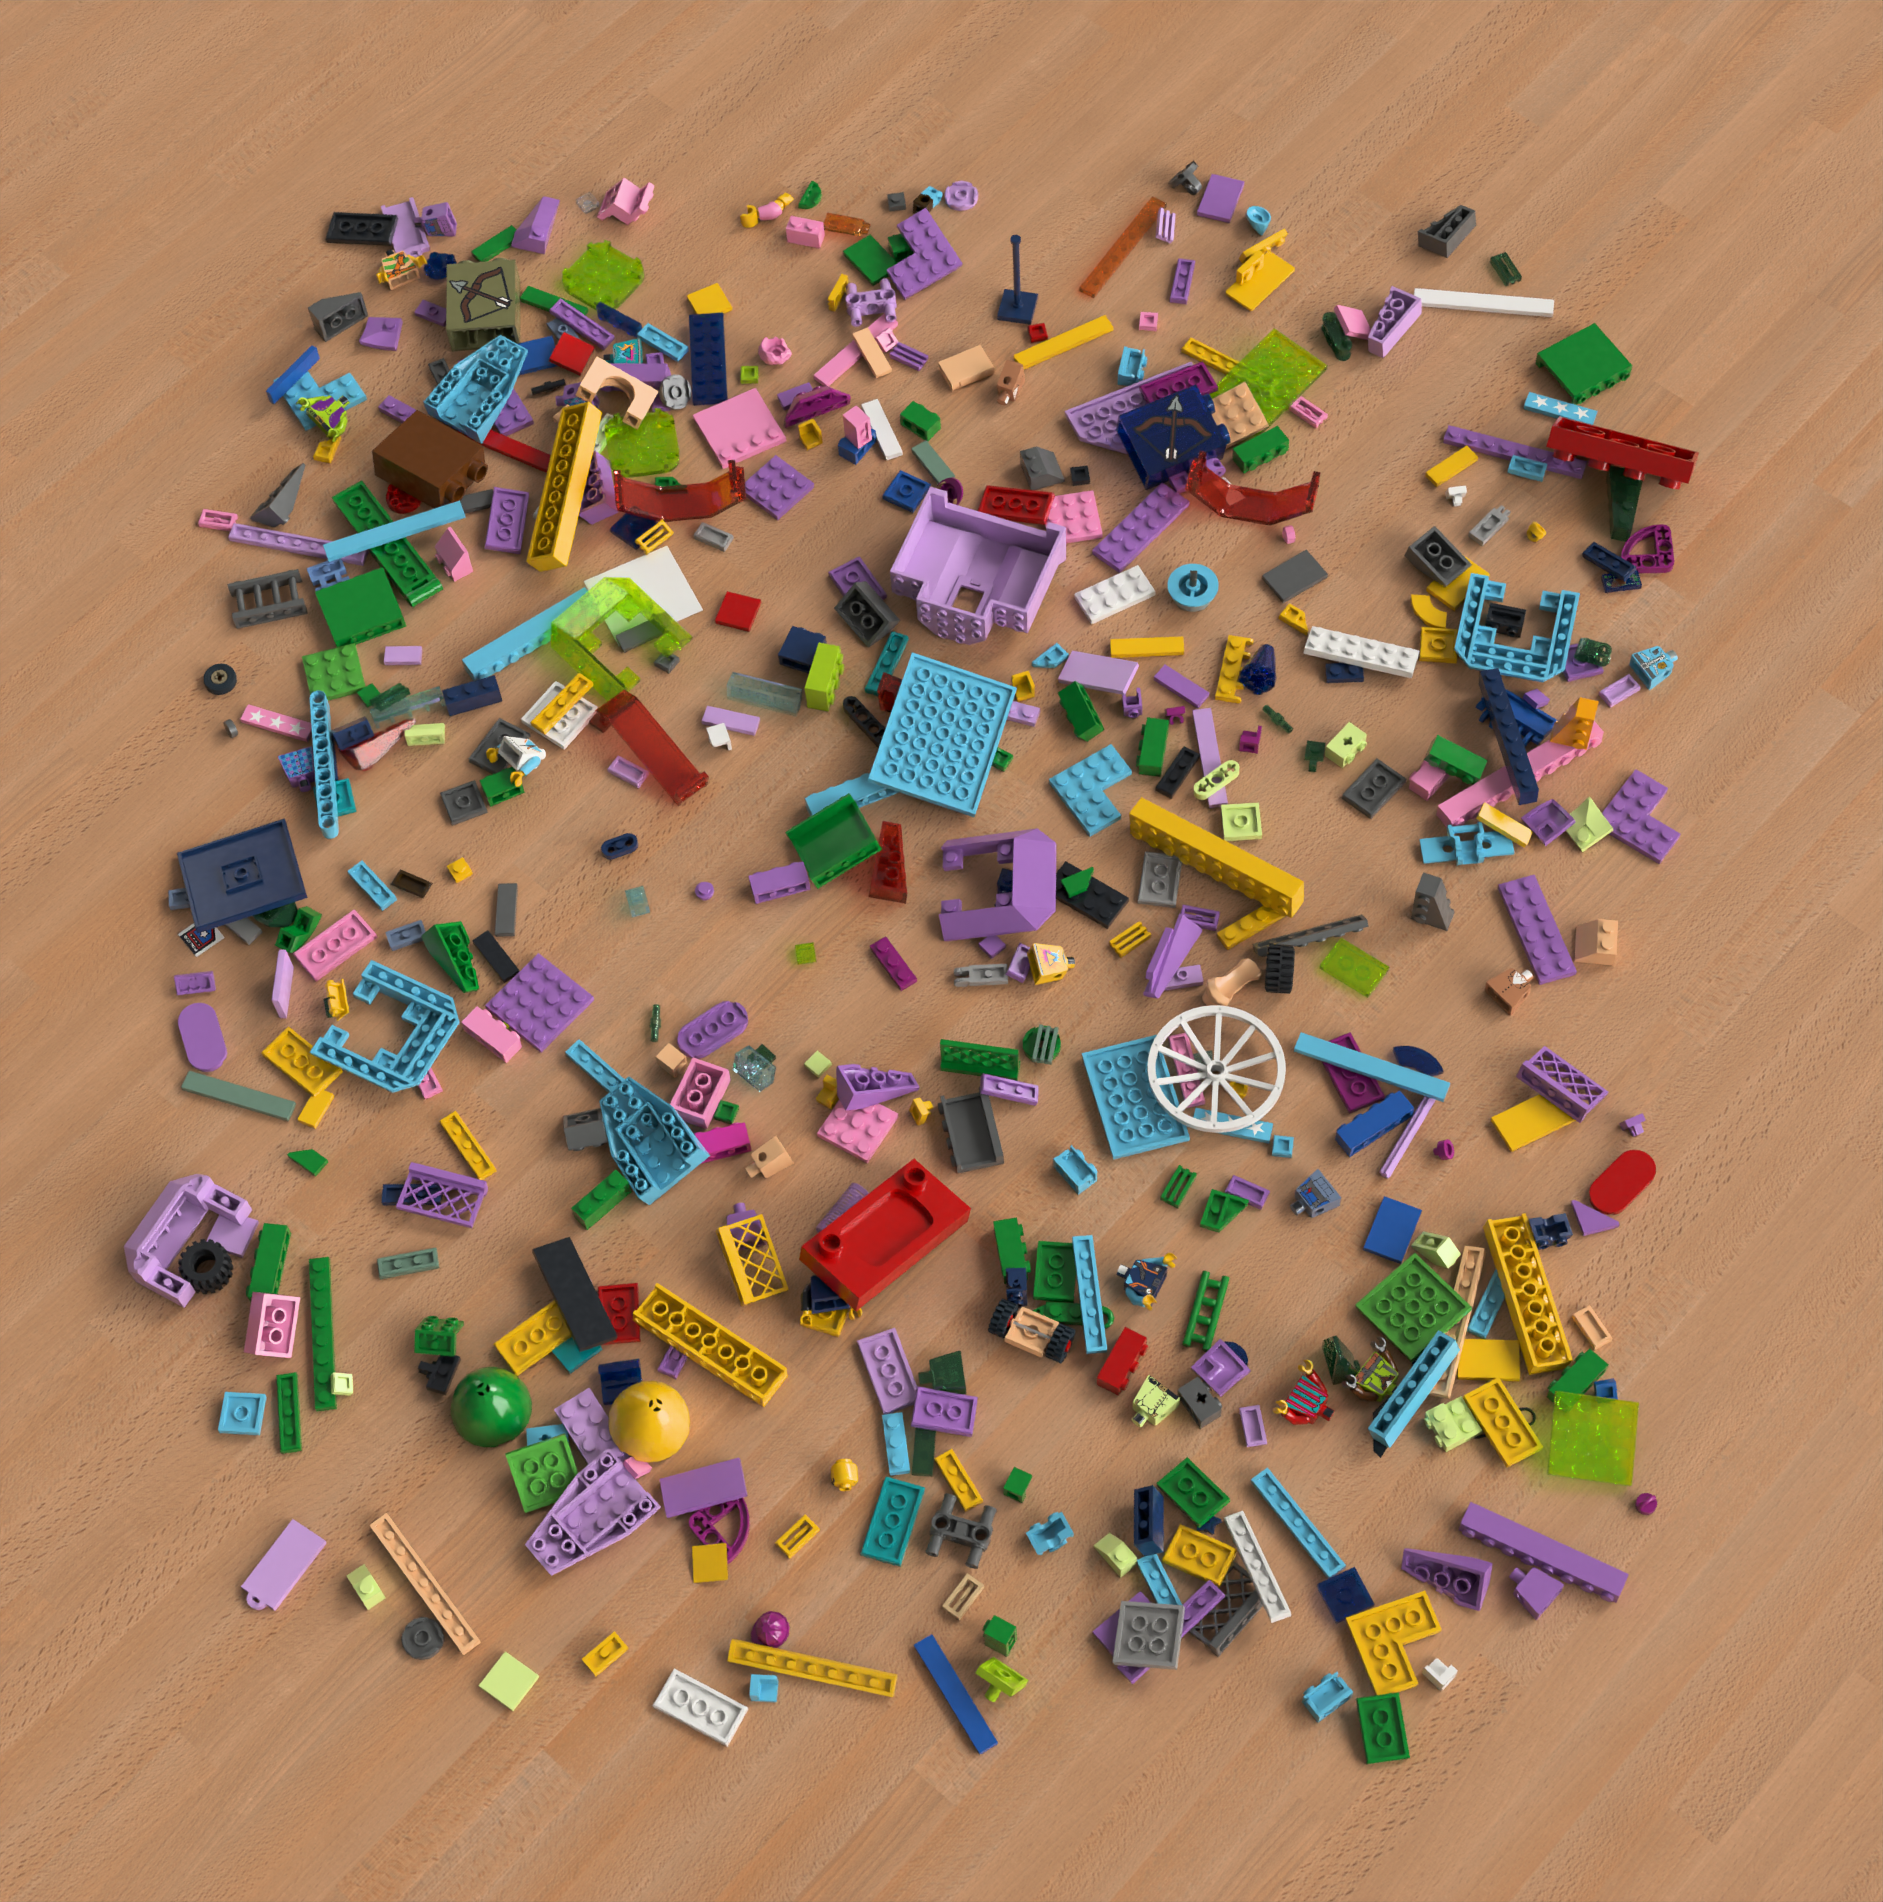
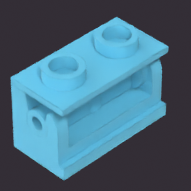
M1124 346L1118 370V385L1130 386L1143 381L1144 371L1142 369L1146 367L1148 357H1145V349H1143L1141 354V351L1138 349Z
M1072 1145L1070 1146V1151L1069 1149L1065 1150L1059 1156L1053 1158V1167L1078 1195L1097 1182V1169L1092 1163L1088 1164L1083 1153L1079 1149L1076 1150Z
M1338 1672L1333 1675L1331 1673L1327 1674L1320 1680L1321 1684L1317 1687L1311 1686L1303 1693L1305 1696H1303L1302 1703L1318 1723L1352 1698L1353 1691L1340 1676L1338 1677Z

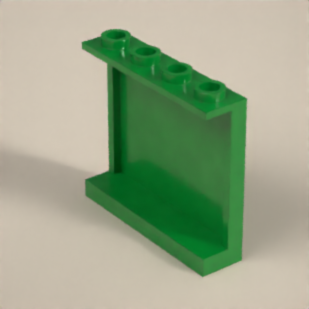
M1596 323L1538 352L1535 363L1538 368L1546 367L1572 397L1571 404L1574 405L1582 404L1586 399L1597 396L1601 391L1612 388L1620 381L1627 380L1632 370V364Z
M383 567L315 592L336 647L353 643L357 645L406 627L404 617Z
M850 793L842 796L834 803L824 807L821 811L785 832L802 862H804L805 868L809 873L808 875L817 889L882 850Z

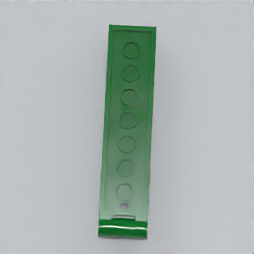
M362 480L331 497L334 504L357 534L394 522ZM406 537L369 549L370 554L380 567H383L386 575L412 608L443 590V586L438 578H436Z

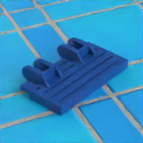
M1506 689L1520 734L1524 736L1522 739L1524 746H1527L1530 742L1539 745L1552 732L1553 725L1558 720L1538 708L1534 709L1525 700ZM1483 697L1476 705V708L1481 711L1486 708ZM1487 709L1479 718V721L1482 723L1489 718ZM1490 721L1489 727L1493 729L1492 723Z

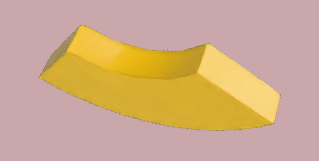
M1411 594L1412 609L1415 615L1424 621L1425 625L1432 628H1446L1447 612L1435 608L1430 602V596Z

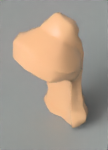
M1249 958L1240 960L1237 966L1223 977L1208 979L1206 991L1202 996L1203 1002L1207 1006H1228L1233 995L1242 989L1245 984L1259 980L1262 970Z

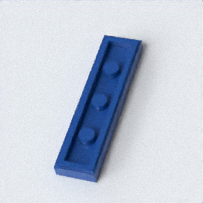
M310 346L266 390L271 403L275 404L320 359L316 347Z

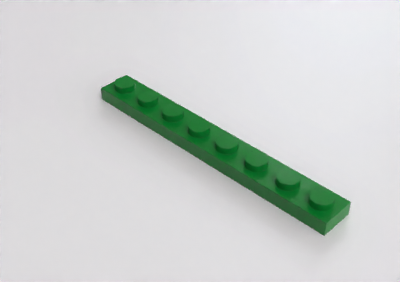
M329 1257L309 1259L315 1410L317 1412L337 1409L336 1394H331V1374L335 1373L331 1263Z

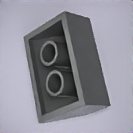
M866 581L854 583L834 607L837 613L867 647H871L888 635L900 621Z

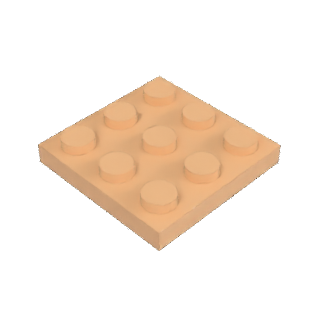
M1246 382L1198 406L1221 451L1269 427Z

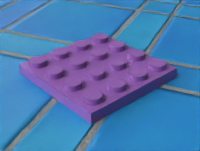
M538 953L485 1007L502 1022L505 1021L513 1031L542 1053L594 1001V997Z

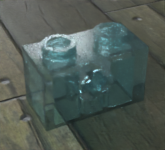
M748 1045L735 1053L732 1070L761 1092L774 1083L776 1067Z

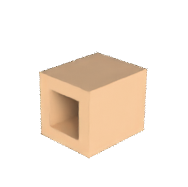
M669 1043L656 1056L658 1066L674 1078L682 1074L687 1068L686 1056Z

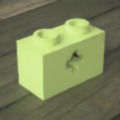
M1348 722L1326 746L1325 756L1343 768L1347 763L1350 764L1354 760L1358 751L1364 750L1367 745V734Z

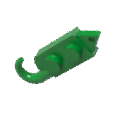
M1046 1302L1045 1305L1033 1310L1036 1313L1040 1311L1039 1314L1064 1325L1083 1326L1080 1303ZM1102 1306V1313L1108 1317V1322L1104 1324V1328L1107 1329L1114 1322V1314L1108 1307Z

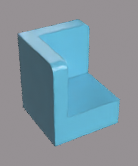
M751 1674L749 1694L751 1701L776 1702L779 1682L777 1676Z

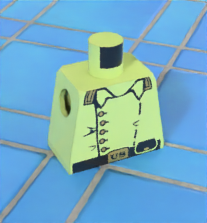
M1148 1375L1133 1401V1410L1137 1414L1132 1418V1422L1140 1428L1147 1420L1156 1426L1180 1405V1397Z

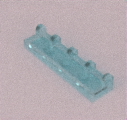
M438 686L372 708L370 712L377 729L380 728L379 722L391 719V722L395 723L394 717L408 713L409 717H413L411 711L426 707L428 712L430 711L429 705L441 702V705L445 706L446 703Z

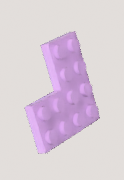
M590 1388L554 1409L588 1465L608 1447L622 1463L625 1459L632 1457L620 1451L613 1442L609 1432V1418Z

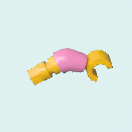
M785 192L774 202L758 207V210L755 206L747 205L748 214L743 213L740 215L741 224L745 228H752L758 224L759 218L760 221L774 220L782 214V210L794 199Z

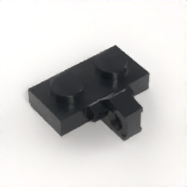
M439 1355L437 1361H433L432 1364L421 1361L418 1369L419 1373L427 1375L426 1378L429 1379L426 1385L427 1390L446 1395L461 1358L457 1355Z

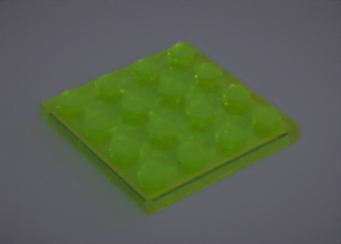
M1555 1391L1547 1475L1632 1486L1639 1402Z

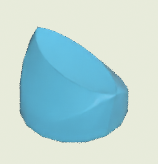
M1259 206L1249 207L1246 212V218L1250 225L1262 236L1271 221L1270 213Z

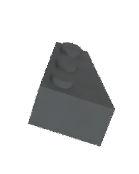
M1460 205L1445 214L1443 219L1438 222H1432L1430 227L1425 230H1419V247L1448 258L1475 228V210Z
M1423 872L1415 892L1411 919L1420 924L1425 923L1448 931L1455 912L1454 909L1450 908L1451 901L1446 897L1447 891L1442 878Z

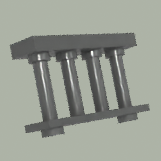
M288 570L287 572L227 584L231 596H236L238 612L232 613L236 628L239 629L308 614L304 599H299L296 583L302 582L299 570ZM289 585L292 600L281 603L279 587ZM272 589L274 604L263 606L261 591ZM254 592L256 608L245 610L243 595Z

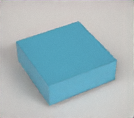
M1274 1135L1272 1156L1292 1158L1294 1137Z

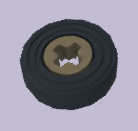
M215 664L209 667L203 676L207 690L216 695L230 692L237 683L235 671L227 664Z

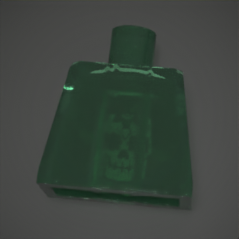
M961 1350L930 1359V1371L918 1372L920 1385L932 1383V1387L935 1390L967 1394Z

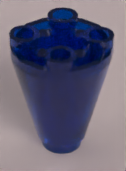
M1268 644L1262 645L1240 672L1239 682L1255 695H1262L1263 692L1272 690L1276 684V655L1274 648Z

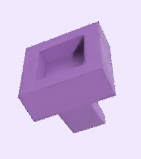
M1641 1113L1619 1124L1622 1131L1628 1129L1634 1137L1644 1132L1641 1123L1645 1121V1117Z

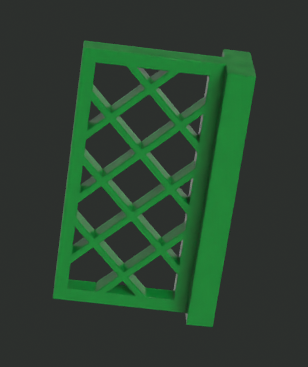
M945 1039L940 1040V1071L973 1076H982L984 1073L1018 1081L1020 1070L1019 1050Z

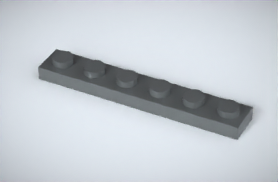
M1361 914L1257 942L1252 945L1254 952L1258 956L1267 957L1269 944L1304 947L1313 941L1322 942L1328 937H1341L1347 932L1362 931L1363 928L1369 927L1368 920Z

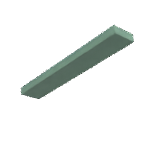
M192 1071L188 1072L181 1086L184 1091L288 1122L296 1107L294 1101Z

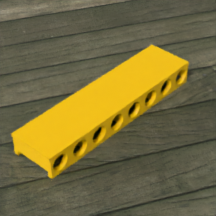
M1526 1213L1518 1217L1493 1221L1488 1219L1483 1226V1230L1498 1272L1529 1375L1565 1369L1573 1359Z
M658 1283L655 1284V1288L640 1307L633 1312L634 1322L762 1407H765L788 1377L785 1366Z

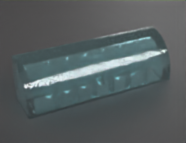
M732 672L727 683V699L797 717L802 700V689Z

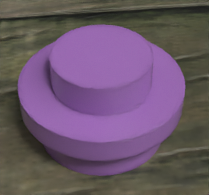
M701 882L696 886L695 894L701 900H708L714 894V887L709 882Z

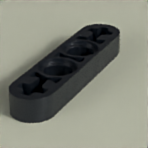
M846 697L843 700L844 712L879 748L882 740L880 736L882 735L883 737L886 728L856 697ZM848 704L854 705L856 711H854L852 706L848 707ZM864 714L867 716V719L861 721L858 719V716ZM875 726L878 727L879 730L875 733H872L869 731V728Z

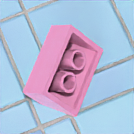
M253 1292L244 1352L255 1355L291 1358L300 1297Z

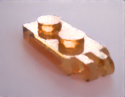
M827 213L823 223L824 230L854 236L867 235L871 226L863 219Z

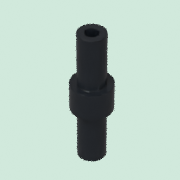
M565 379L544 382V385L531 388L533 395L545 391L548 393L555 388L566 386Z

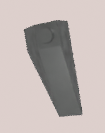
M302 463L295 467L280 483L281 486L272 491L269 495L270 498L265 503H261L250 519L271 527L287 523L290 519L288 516L294 508L306 465Z

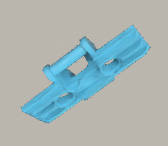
M1482 822L1462 826L1447 825L1448 836L1419 839L1423 864L1456 860V865L1483 863L1485 857L1514 855L1512 840L1497 831L1484 832ZM1478 832L1474 836V840L1460 841V836H1454V834ZM1482 842L1490 843L1491 847L1484 849ZM1451 846L1453 851L1447 853L1443 850V847Z

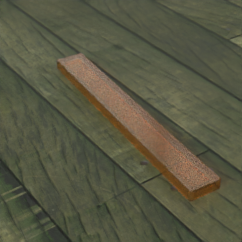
M1153 196L1079 287L1080 292L1095 298L1157 220L1158 210L1160 208L1165 210L1167 203Z

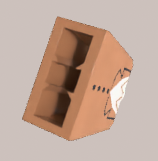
M1006 360L997 382L999 396L997 402L999 404L1007 405L1008 400L1016 401L1026 381L1023 364Z
M1510 968L1488 980L1484 991L1511 1016L1530 994L1531 985L1528 982L1533 979V975L1529 970L1519 974L1515 969Z

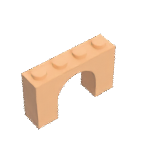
M596 357L575 395L592 403L597 392L602 387L615 386L620 388L627 394L630 400V406L622 422L638 430L659 391L607 363L605 360Z

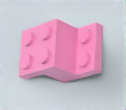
M623 178L606 192L597 217L603 221L606 217L613 215L627 225L632 221L635 222L641 214L644 215L649 208L648 202L654 194L652 193L654 185L649 182L640 189Z

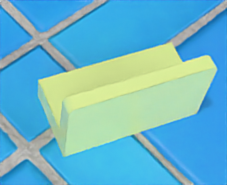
M445 724L409 725L408 730H405L408 746L445 744Z

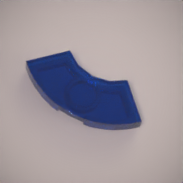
M1413 1046L1393 1047V1053L1399 1066L1411 1067L1429 1076L1443 1074L1444 1070L1441 1064L1427 1051Z

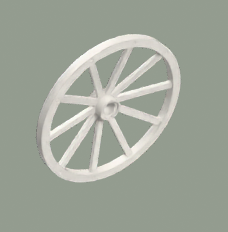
M1210 1005L1185 1011L1170 1020L1160 1030L1150 1048L1147 1071L1149 1085L1155 1099L1173 1119L1196 1130L1223 1133L1248 1127L1263 1118L1272 1109L1283 1089L1286 1066L1282 1047L1266 1024L1246 1011L1229 1006ZM1206 1016H1216L1214 1060L1211 1061L1187 1024L1188 1021ZM1222 1016L1234 1018L1250 1025L1226 1057L1220 1061ZM1181 1026L1206 1065L1163 1047V1042L1176 1028ZM1255 1030L1267 1040L1273 1050L1271 1053L1227 1066ZM1158 1052L1203 1072L1157 1079L1155 1065ZM1276 1058L1277 1079L1275 1085L1229 1074ZM1218 1071L1220 1072V1074L1215 1075L1212 1072ZM1205 1079L1177 1108L1165 1097L1159 1086ZM1226 1080L1271 1091V1094L1258 1109L1252 1112ZM1211 1084V1122L1199 1120L1183 1113ZM1219 1085L1226 1090L1246 1114L1245 1117L1232 1121L1217 1122Z

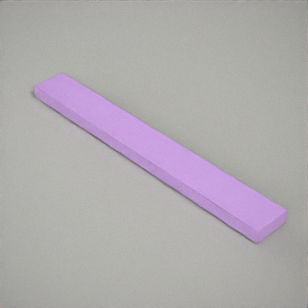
M236 523L233 524L228 536L229 541L324 559L328 558L323 545L333 542ZM367 549L341 559L345 563L363 566L369 551Z

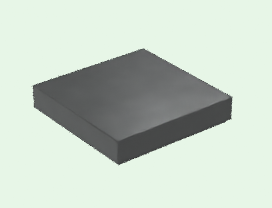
M475 780L440 793L452 825L488 813Z

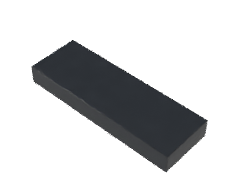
M1184 746L1156 786V791L1172 799L1200 758V754Z
M488 930L472 940L473 944L504 983L520 972Z

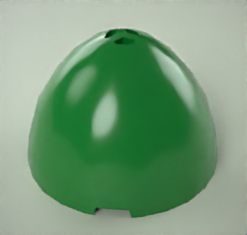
M483 1367L468 1373L457 1385L451 1400V1418L458 1434L469 1443L480 1447H498V1445L507 1441H513L526 1428L532 1414V1400L525 1383L512 1372L498 1367ZM483 1392L484 1396H480L478 1393Z

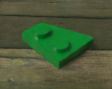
M1212 1189L1200 1222V1227L1219 1233L1248 1206L1249 1200Z

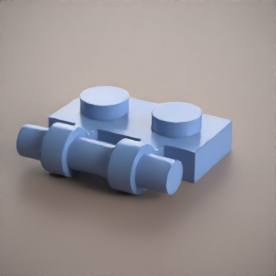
M341 558L330 562L325 561L306 568L313 586L321 584L320 587L315 588V591L350 579L349 576L341 578L342 575L347 574ZM336 578V581L326 584V581Z

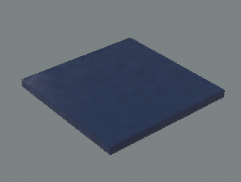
M285 818L177 853L197 934L308 898Z

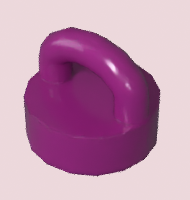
M1649 1493L1640 1494L1635 1502L1637 1511L1643 1515L1652 1514L1657 1507L1656 1496Z

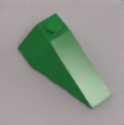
M461 921L433 925L421 935L430 955L463 993L479 990L476 970L472 967L471 963L473 954L469 952L468 948L470 944L469 936Z

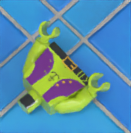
M328 395L327 397L318 396L308 399L301 397L296 402V405H302L300 411H304L307 408L306 415L326 434V437L329 439L333 437L332 442H335L337 437L345 432L348 420L347 412L344 408L350 402L344 395L337 401L331 395Z

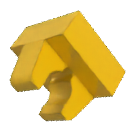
M919 1097L913 1099L909 1111L916 1124L922 1125L925 1123L927 1116L931 1115L930 1110L934 1109L931 1101L922 1102Z

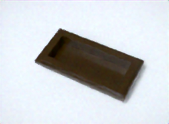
M401 869L391 883L392 886L423 899L433 884Z

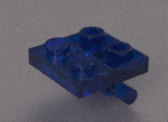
M640 1359L616 1361L598 1366L604 1405L613 1404L622 1391L631 1385L642 1382Z

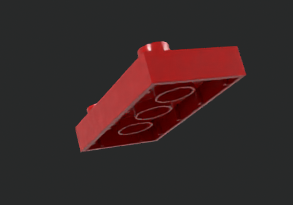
M914 1158L802 1245L799 1260L857 1311L967 1223L971 1208Z

